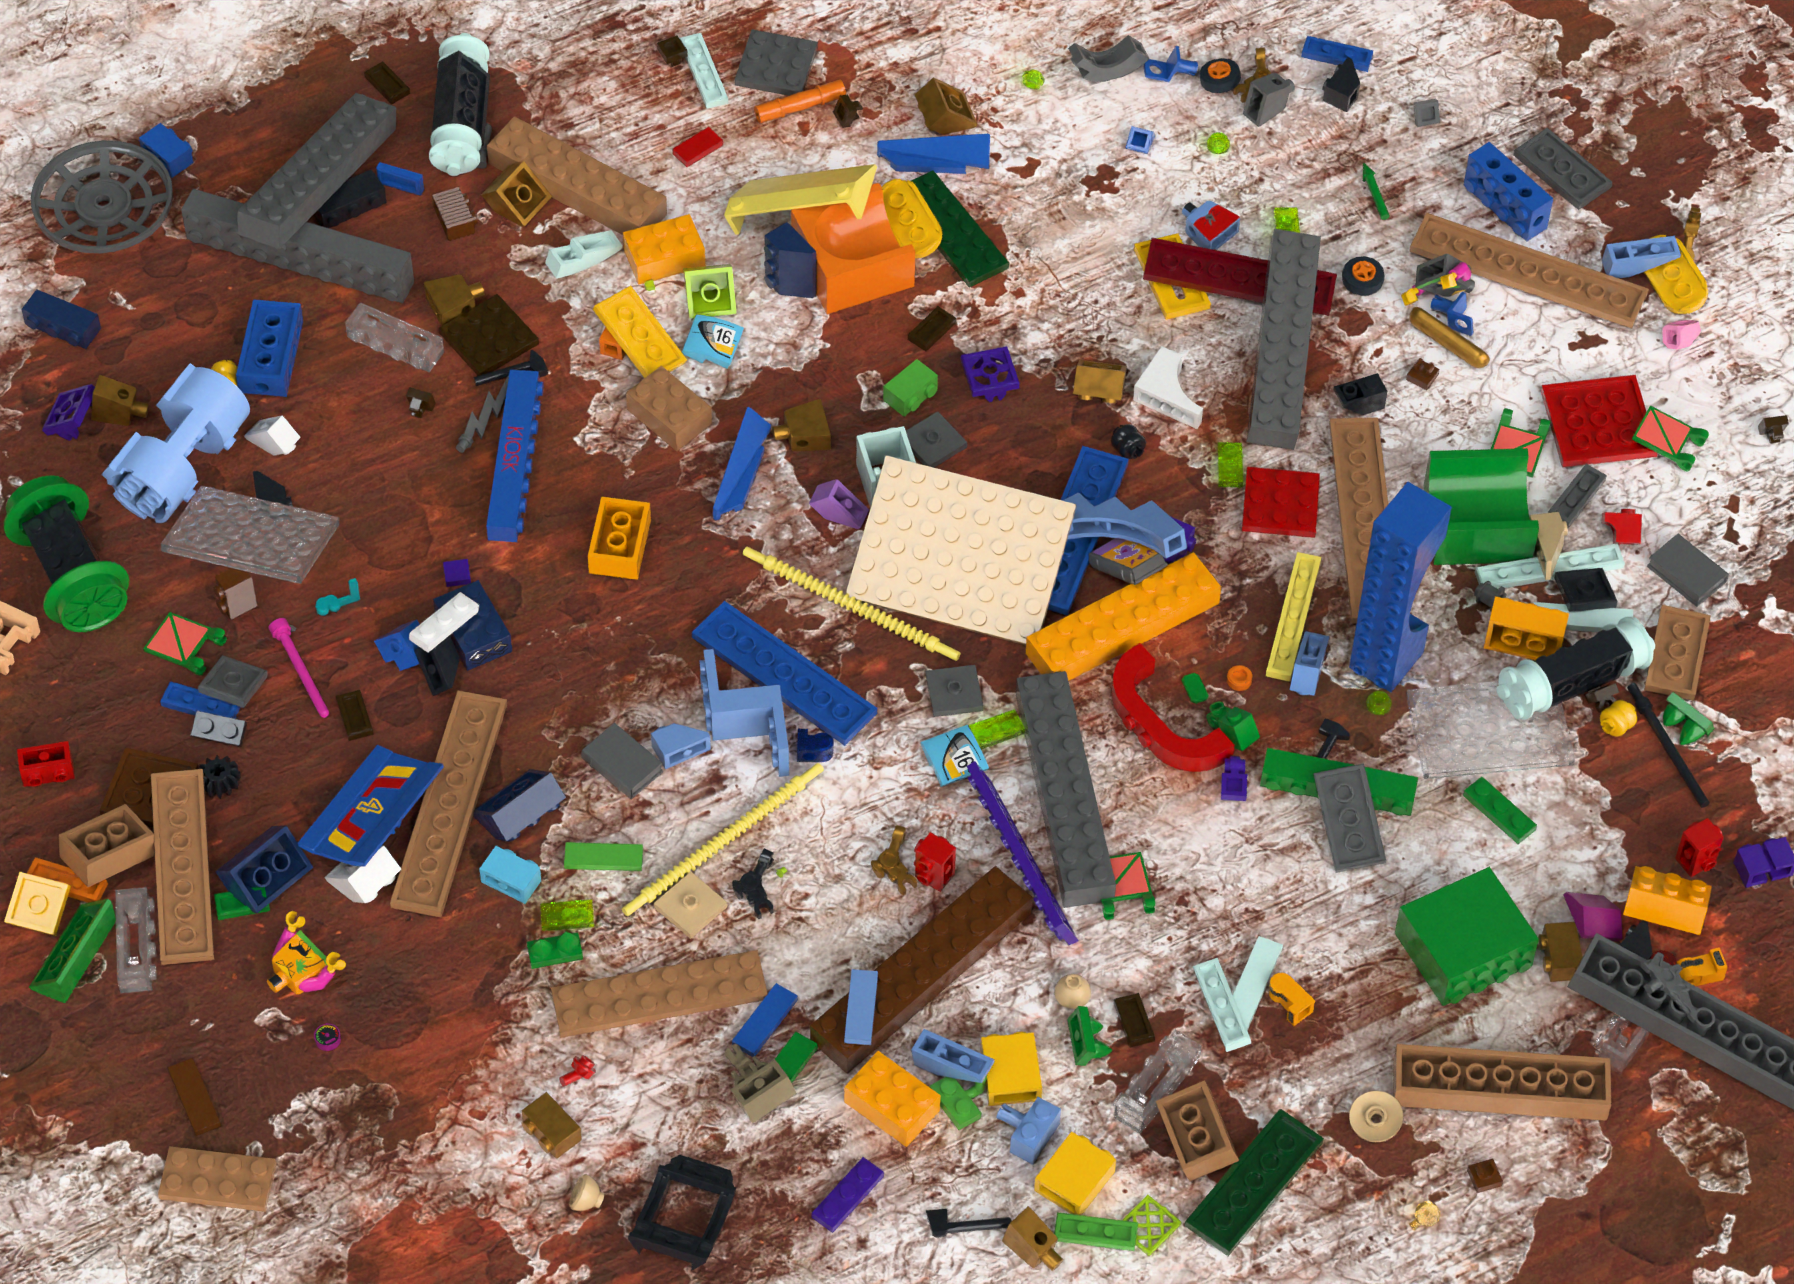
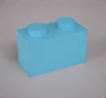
M495 846L479 869L482 883L526 904L541 882L540 867L535 862L524 860L516 856L513 851L502 849L498 846Z

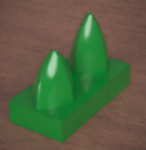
M1674 692L1666 699L1668 705L1664 710L1663 725L1672 726L1684 719L1687 720L1680 733V745L1692 743L1704 734L1709 736L1714 730L1713 723Z
M565 931L560 936L540 938L527 942L531 969L583 960L578 932L570 933Z
M1078 1006L1068 1017L1067 1022L1075 1065L1085 1066L1091 1059L1105 1057L1113 1049L1104 1042L1094 1039L1093 1035L1100 1032L1103 1025L1097 1019L1089 1016L1088 1007Z

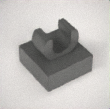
M1436 98L1414 102L1415 125L1417 127L1440 123L1439 103Z

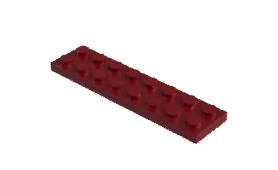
M1151 238L1143 280L1263 303L1268 260ZM1317 270L1313 313L1330 315L1337 278L1336 273Z

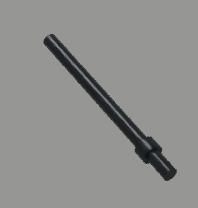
M1631 683L1627 689L1635 700L1634 705L1638 712L1645 716L1700 807H1706L1710 803L1653 712V705L1648 697L1643 696L1636 683Z

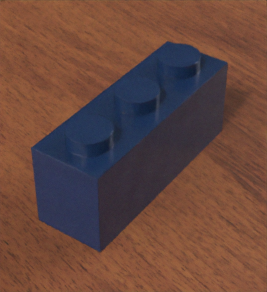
M36 289L21 309L24 323L31 329H38L53 338H60L73 346H79L87 349L101 330L98 314Z

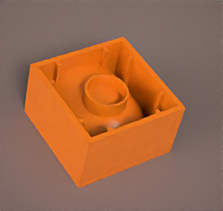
M879 183L872 184L862 219L856 218L850 205L846 202L791 210V226L816 250V294L826 314L914 287L915 249L912 244L900 247L887 218L883 201V189Z

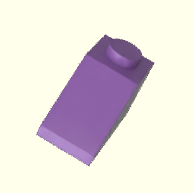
M838 479L818 485L809 502L824 519L855 529L861 528L869 511Z

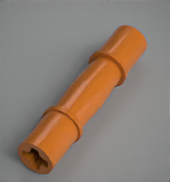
M839 79L827 84L816 85L814 89L798 92L782 99L775 98V100L754 106V113L760 124L776 118H784L786 114L802 111L818 104L825 105V103L837 100L840 95H846V90L843 82Z

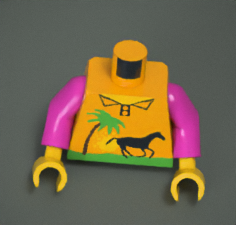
M291 911L286 915V923L289 927L284 928L272 955L273 970L276 974L269 978L267 983L275 993L286 985L295 994L322 990L336 974L335 970H343L346 966L345 961L341 959L337 961L340 958V954L331 952L326 957L301 930L296 931V928L303 927L306 921L304 917L299 916L295 923L294 918L297 916L295 911Z

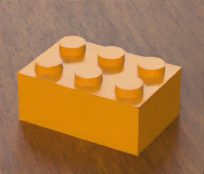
M690 214L623 232V249L638 285L644 284L649 280L654 281L683 273V268L706 266L705 248Z
M601 497L588 552L590 574L638 580L651 522L650 503Z
M1495 596L1484 649L1536 660L1542 655L1549 656L1554 654L1562 647L1569 613Z
M1635 866L1623 915L1700 935L1712 886L1707 885L1701 880L1691 881L1681 878L1674 873L1664 874L1657 872L1651 867Z
M877 1051L844 1087V1102L905 1147L915 1139L940 1111L941 1095L880 1051Z

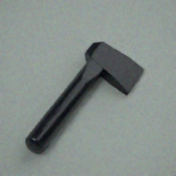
M947 1209L926 1210L932 1236L936 1238L945 1237L947 1233L1008 1228L1012 1222L1010 1217L947 1223Z

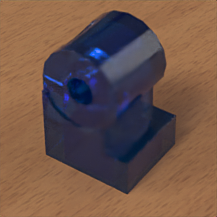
M798 728L797 762H827L831 760L834 755V740L831 735L824 732L808 735V729Z

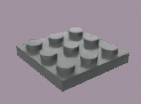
M752 29L735 77V86L788 96L804 91L818 49V42Z

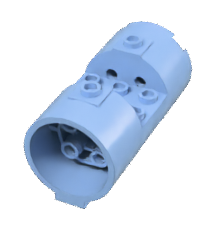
M191 363L182 371L156 404L161 409L165 423L172 431L165 441L150 436H141L135 432L101 474L107 479V484L113 486L115 489L114 497L125 508L142 519H146L147 516L155 518L156 523L166 522L183 500L188 503L196 493L193 488L198 483L197 476L192 465L186 459L195 448L205 453H216L217 455L223 448L228 451L236 441L233 436L250 413V406L245 395L233 382L216 371L195 367Z

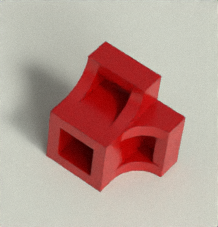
M1621 509V513H1602L1601 523L1611 528L1613 544H1641L1642 514H1636V509Z

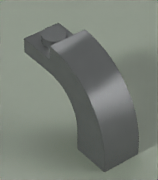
M1129 35L1114 47L1102 52L1089 51L1077 43H1073L1068 48L1072 55L1071 61L1079 69L1082 77L1094 82H1105L1124 77L1149 60L1142 43Z

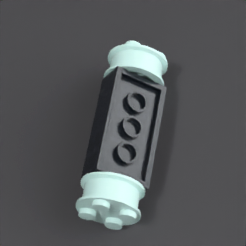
M468 33L451 36L445 39L439 47L440 59L437 65L438 73L430 138L432 147L429 151V160L437 169L451 176L470 172L479 165V150L484 146L490 82L487 61L490 52L482 40Z
M1624 617L1619 620L1617 625L1607 624L1594 637L1587 640L1586 638L1580 639L1573 646L1568 648L1561 647L1554 654L1549 656L1542 655L1535 661L1524 659L1515 668L1511 666L1503 668L1499 674L1497 694L1504 701L1514 718L1526 720L1535 711L1545 712L1550 707L1614 681L1620 676H1629L1636 668L1645 669L1649 667L1653 660L1655 642L1636 617Z

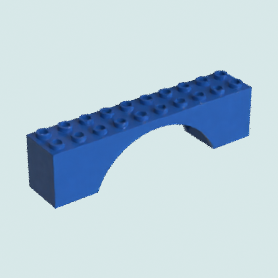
M1410 482L1403 486L1373 523L1349 668L1357 675L1366 677L1374 682L1377 687L1384 688L1389 692L1395 689L1424 653L1429 624L1410 614L1424 574L1446 538L1452 508Z

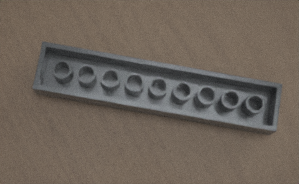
M355 93L237 211V234L280 249L396 130V107L369 98L363 94Z
M193 189L181 208L186 238L194 243L205 244L218 250L221 249L238 256L255 259L258 262L269 263L281 269H289L302 275L319 278L325 282L342 285L345 288H353L369 295L380 296L389 301L404 303L414 284L411 253L308 222H305L280 249L237 234V211L244 203Z
M1274 229L1269 246L1246 442L1291 450L1295 448L1300 428L1321 236Z
M1063 671L1016 678V699L1063 908L1101 903V899L1115 897L1116 882L1067 673Z
M1598 933L1595 934L1567 986L1568 988L1794 1110L1793 1038L1689 983L1691 989L1688 994L1692 1006L1697 1011V1019L1692 1023L1670 995L1660 991V989L1651 994L1646 992L1644 986L1651 981V977L1642 969L1640 964L1646 961V959Z

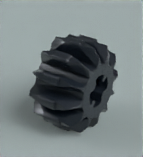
M216 755L215 760L206 758V764H199L198 768L203 769L205 792H207L210 798L217 794L221 799L224 793L231 796L232 789H238V781L241 778L237 763L235 761L231 762L228 756L220 759Z

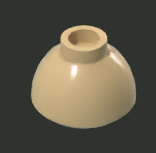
M1068 974L1057 982L1054 995L1062 1006L1076 1009L1078 1006H1084L1088 1003L1091 997V988L1084 977L1078 974Z
M584 1174L574 1186L569 1202L570 1208L575 1211H585L592 1207L599 1208L604 1199V1193L600 1192L597 1182L591 1176Z

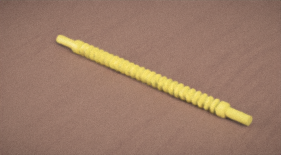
M748 546L743 551L744 556L762 564L764 569L768 571L774 570V574L780 573V577L786 576V580L792 579V583L798 582V586L804 585V589L810 588V592L816 591V595L822 594L823 598L828 597L829 601L834 600L835 604L840 603L841 607L846 606L848 611L852 609L854 614L859 612L858 615L860 617L865 615L866 620L871 618L872 623L877 621L878 626L883 624L884 629L889 627L890 632L895 630L896 635L901 633L902 638L907 636L908 641L913 639L914 644L919 642L921 647L925 646L926 650L930 652L936 651L955 661L960 657L961 652L941 643L939 638L935 636L929 637L928 633L923 634L922 630L917 631V628H911L910 624L904 625V621L898 622L897 617L892 619L891 614L886 616L885 611L880 613L879 608L874 610L873 605L868 607V603L862 604L860 599L856 601L854 596L850 598L848 593L844 595L842 590L838 592L837 588L834 587L832 589L830 584L825 586L824 581L819 583L818 578L813 580L812 575L807 577L806 572L801 574L800 569L795 571L794 566L789 568L788 563L783 565L782 560L777 561V558L772 555L766 556Z
M816 763L802 775H796L791 778L790 783H785V788L779 787V792L774 791V796L769 795L768 800L763 799V804L758 803L757 808L753 807L751 809L752 812L747 811L746 817L740 816V820H735V825L730 824L729 829L724 828V833L719 832L718 837H712L713 841L708 840L707 846L703 844L701 845V850L696 849V854L690 853V858L685 857V862L680 861L679 866H673V871L668 870L667 875L662 874V879L657 878L656 883H650L651 887L646 886L643 888L639 896L622 908V912L628 917L645 903L653 902L656 899V895H662L661 891L666 892L667 887H673V882L678 883V878H684V874L687 875L690 870L694 871L696 869L695 866H701V861L706 862L707 857L712 858V853L717 854L718 849L722 850L724 848L723 845L728 846L729 840L735 841V836L740 837V832L745 833L746 828L751 829V824L756 825L757 820L761 821L763 819L762 816L767 817L768 811L772 813L774 808H779V803L784 804L785 799L790 800V795L795 796L796 792L805 789L806 783L824 771L821 764Z

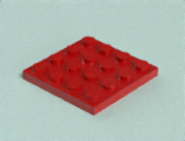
M1636 375L1541 386L1542 398L1548 419L1551 421L1550 426L1562 467L1657 457V452L1632 440L1646 414Z

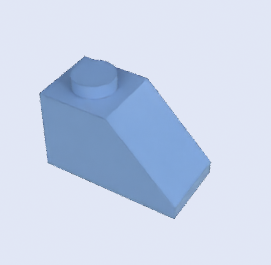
M673 723L668 726L659 727L651 733L652 748L665 769L711 750L710 735L702 730Z

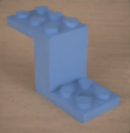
M714 649L704 650V660H699L701 689H703L706 730L712 731L713 741L769 735V743L772 746L773 768L778 767L779 777L789 776V747L780 685L719 691Z

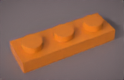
M36 857L27 872L30 875L69 884L71 888L68 897L87 903L99 901L108 885L107 879L87 887L69 867Z

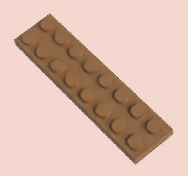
M203 769L152 773L151 786L161 965L214 960Z
M758 950L551 987L560 1038L763 1001L768 994Z

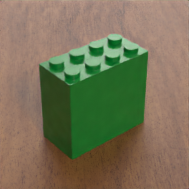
M1490 866L1400 906L1395 928L1396 937L1442 1006L1449 1003H1458L1466 995L1473 992L1480 993L1490 984L1495 982L1501 983L1512 974L1517 972L1523 973L1530 969L1533 965L1539 938Z

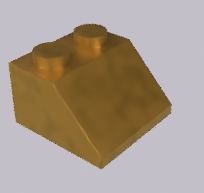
M933 77L914 94L918 102L917 106L925 118V125L931 131L946 135L972 129L978 125L964 91Z
M524 161L508 165L481 194L495 213L521 227H524L552 197Z
M1079 360L1076 368L1073 394H1077L1078 398L1083 400H1092L1093 397L1102 398V402L1116 403L1123 396L1127 366Z

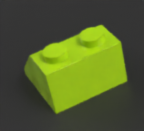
M731 264L683 268L689 319L695 318L696 315L711 317L737 314Z

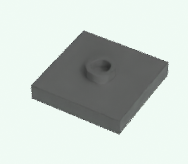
M939 412L934 413L906 430L913 455L925 466L934 468L967 448V441Z
M222 655L200 683L198 690L201 694L244 708L266 680L267 670Z
M975 665L926 671L925 676L933 717L983 711V701Z

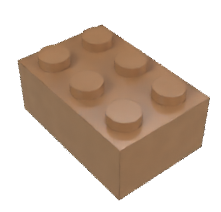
M660 366L626 392L627 410L675 451L680 450L712 425L711 406L663 366Z
M124 804L59 834L60 858L87 887H90L153 857L154 834Z
M1205 1080L1156 1101L1182 1170L1190 1182L1239 1161L1213 1094Z

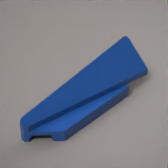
M990 134L881 140L877 142V156L888 160L890 167L898 172L928 173L934 170L935 173L966 174V166L989 169Z
M750 407L746 409L713 506V520H719L722 514L731 510L737 512L743 509L764 455V446L761 445L771 430V424Z

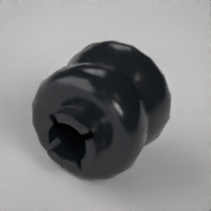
M1126 424L1120 425V428L1117 427L1113 431L1111 444L1118 450L1121 457L1136 459L1137 456L1140 457L1143 454L1146 440L1134 425Z

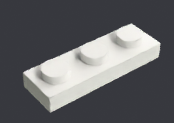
M460 592L409 633V640L426 652H430L478 613L479 605Z

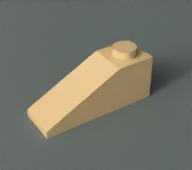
M1559 512L1530 515V520H1538L1539 523L1535 553L1545 580H1551L1563 548L1564 536L1568 534L1567 523L1562 521Z

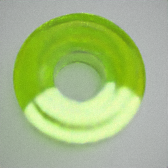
M1034 69L1025 71L1022 75L1023 84L1030 89L1038 90L1045 82L1042 74Z
M1217 132L1208 138L1207 149L1210 152L1224 154L1229 150L1230 141L1225 134Z
M1384 691L1373 692L1366 701L1367 709L1375 715L1388 713L1392 705L1390 697Z

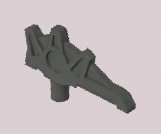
M1657 952L1653 959L1641 962L1642 969L1651 977V981L1644 986L1646 992L1651 994L1657 989L1664 991L1667 995H1670L1693 1023L1697 1019V1011L1692 1006L1688 994L1691 989L1690 984L1684 983L1679 975L1683 969L1681 965L1676 964L1672 966L1663 961L1664 955Z

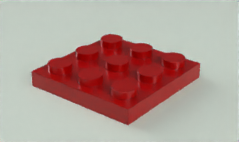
M1247 467L1242 531L1315 538L1320 473Z

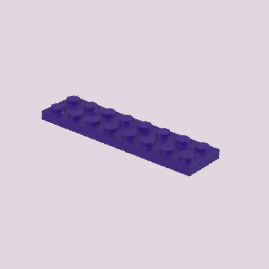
M976 761L967 765L966 767L971 774L967 778L975 790L977 789L980 794L978 798L983 807L989 811L991 815L989 818L992 824L1001 833L1000 839L1004 846L1013 855L1011 857L1013 863L1024 875L1022 879L1027 888L1033 892L1035 896L1033 899L1037 907L1045 914L1046 918L1044 920L1052 932L1054 931L1060 941L1064 939L1068 945L1078 942V938L991 779Z

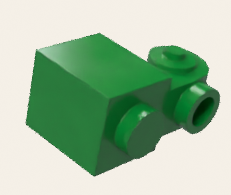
M1221 701L1210 705V712L1206 716L1210 727L1214 730L1220 728L1234 743L1235 749L1244 751L1260 738L1252 713L1238 707L1231 709L1226 707Z

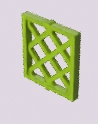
M1147 1195L1123 1221H1128L1133 1216V1222H1137L1136 1216L1146 1215V1223H1138V1228H1147V1235L1138 1236L1137 1233L1136 1246L1150 1256L1182 1222L1171 1214L1166 1207L1160 1205L1151 1196ZM1149 1203H1152L1159 1211H1149ZM1145 1205L1146 1211H1138ZM1150 1215H1159L1160 1223H1150ZM1163 1215L1168 1216L1173 1220V1223H1164ZM1150 1227H1160L1161 1235H1151ZM1164 1227H1171V1228L1164 1234ZM1152 1239H1159V1240L1152 1246V1241H1151V1240H1152ZM1138 1240H1148V1247H1144Z

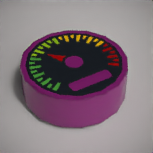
M327 1023L320 1025L314 1032L316 1046L323 1051H331L337 1048L341 1043V1034L338 1027Z

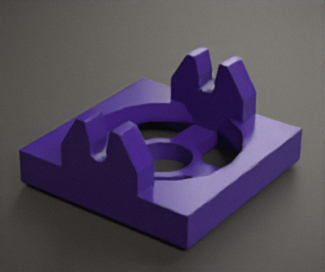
M1007 346L961 355V363L972 397L984 395L987 401L992 402L994 397L997 396L1000 401L1005 397L1006 391L1019 389L1020 383ZM996 360H997V361H1000V362L1003 363V364H999V365H998V364L996 363ZM986 366L988 368L994 366L997 371L993 374H987L983 369ZM1008 371L1006 379L998 383L997 376L999 373ZM983 376L989 379L990 384H980L974 377Z
M89 384L59 393L42 431L47 436L57 433L68 441L72 437L77 439L79 436L77 427H80L89 406H92L95 387ZM75 410L72 418L67 419L68 416Z

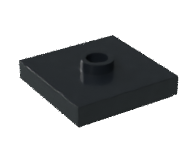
M1603 568L1555 572L1554 579L1569 612L1616 608L1618 601Z

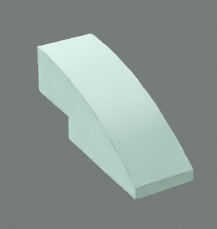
M612 230L575 237L571 239L570 245L549 249L545 264L556 279L578 273L604 261L620 251L623 245Z

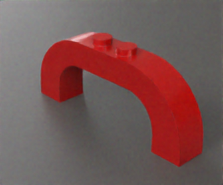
M1138 643L1124 653L1114 669L1112 701L1124 726L1136 734L1141 745L1148 748L1163 763L1179 770L1201 772L1215 769L1225 764V758H1230L1234 754V743L1220 728L1198 739H1186L1173 733L1135 690V687L1141 681L1154 674L1155 658L1141 643Z

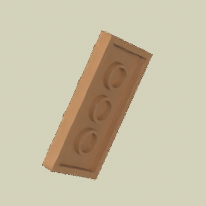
M1661 605L1654 639L1653 660L1648 668L1644 690L1669 696L1674 692L1680 698L1694 701L1711 615Z
M169 1146L158 1197L161 1200L266 1212L277 1164L276 1159Z

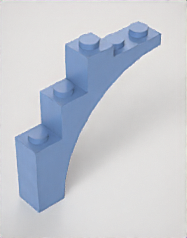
M1080 493L1062 500L1077 506L1068 539L1081 537L1120 538L1140 543L1155 550L1164 558H1168L1187 548L1184 528L1152 500L1133 510H1130L1116 497L1095 507Z

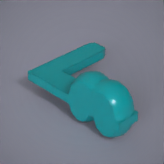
M353 578L348 581L350 595L341 598L327 595L326 597L319 598L315 604L317 614L325 616L329 613V610L337 612L341 606L359 601L360 594L357 579Z

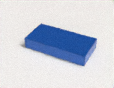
M381 162L377 165V177L382 185L416 195L423 193L422 174Z

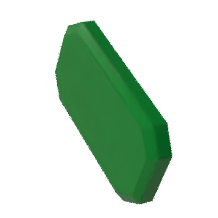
M1191 673L1184 675L1181 681L1190 701L1195 704L1207 701L1209 695L1199 674Z

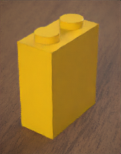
M1020 1031L1011 1035L991 1034L987 1037H981V1054L995 1061L987 1074L985 1084L988 1106L1003 1105L1004 1103L1035 1102L1037 1097L1042 1098V1083L1034 1032L1026 1033Z
M1071 1131L1036 1176L1034 1191L1070 1214L1082 1215L1114 1174L1116 1159L1109 1151L1094 1146L1085 1136H1078Z

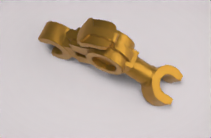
M1265 47L1255 48V64L1257 69L1254 75L1244 80V84H1238L1233 89L1234 95L1241 92L1244 93L1241 95L1240 101L1242 103L1246 102L1251 82L1271 74L1265 64Z
M1691 207V211H1689L1684 230L1685 239L1683 244L1693 261L1695 255L1692 247L1694 239L1697 238L1701 218V208Z
M896 825L889 849H885L879 855L878 860H872L871 867L879 879L885 876L884 873H886L891 882L896 881L899 893L905 895L906 888L903 884L910 883L912 887L916 888L917 880L913 875L908 874V869L900 861L898 851L904 842L906 827Z

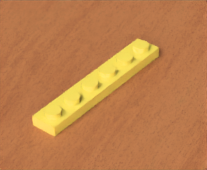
M1297 552L1266 671L1267 677L1291 681L1321 563V557Z

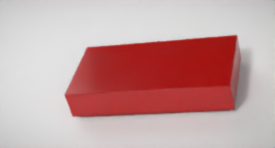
M707 127L672 149L673 155L682 164L689 167L722 147L723 139L710 127Z

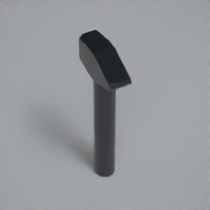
M531 350L529 361L473 378L475 385L479 386L508 377L510 370L539 371L540 378L548 375V369L544 359L534 350Z
M1325 718L1319 728V733L1327 738L1316 757L1326 759L1337 740H1349L1350 733L1339 723Z

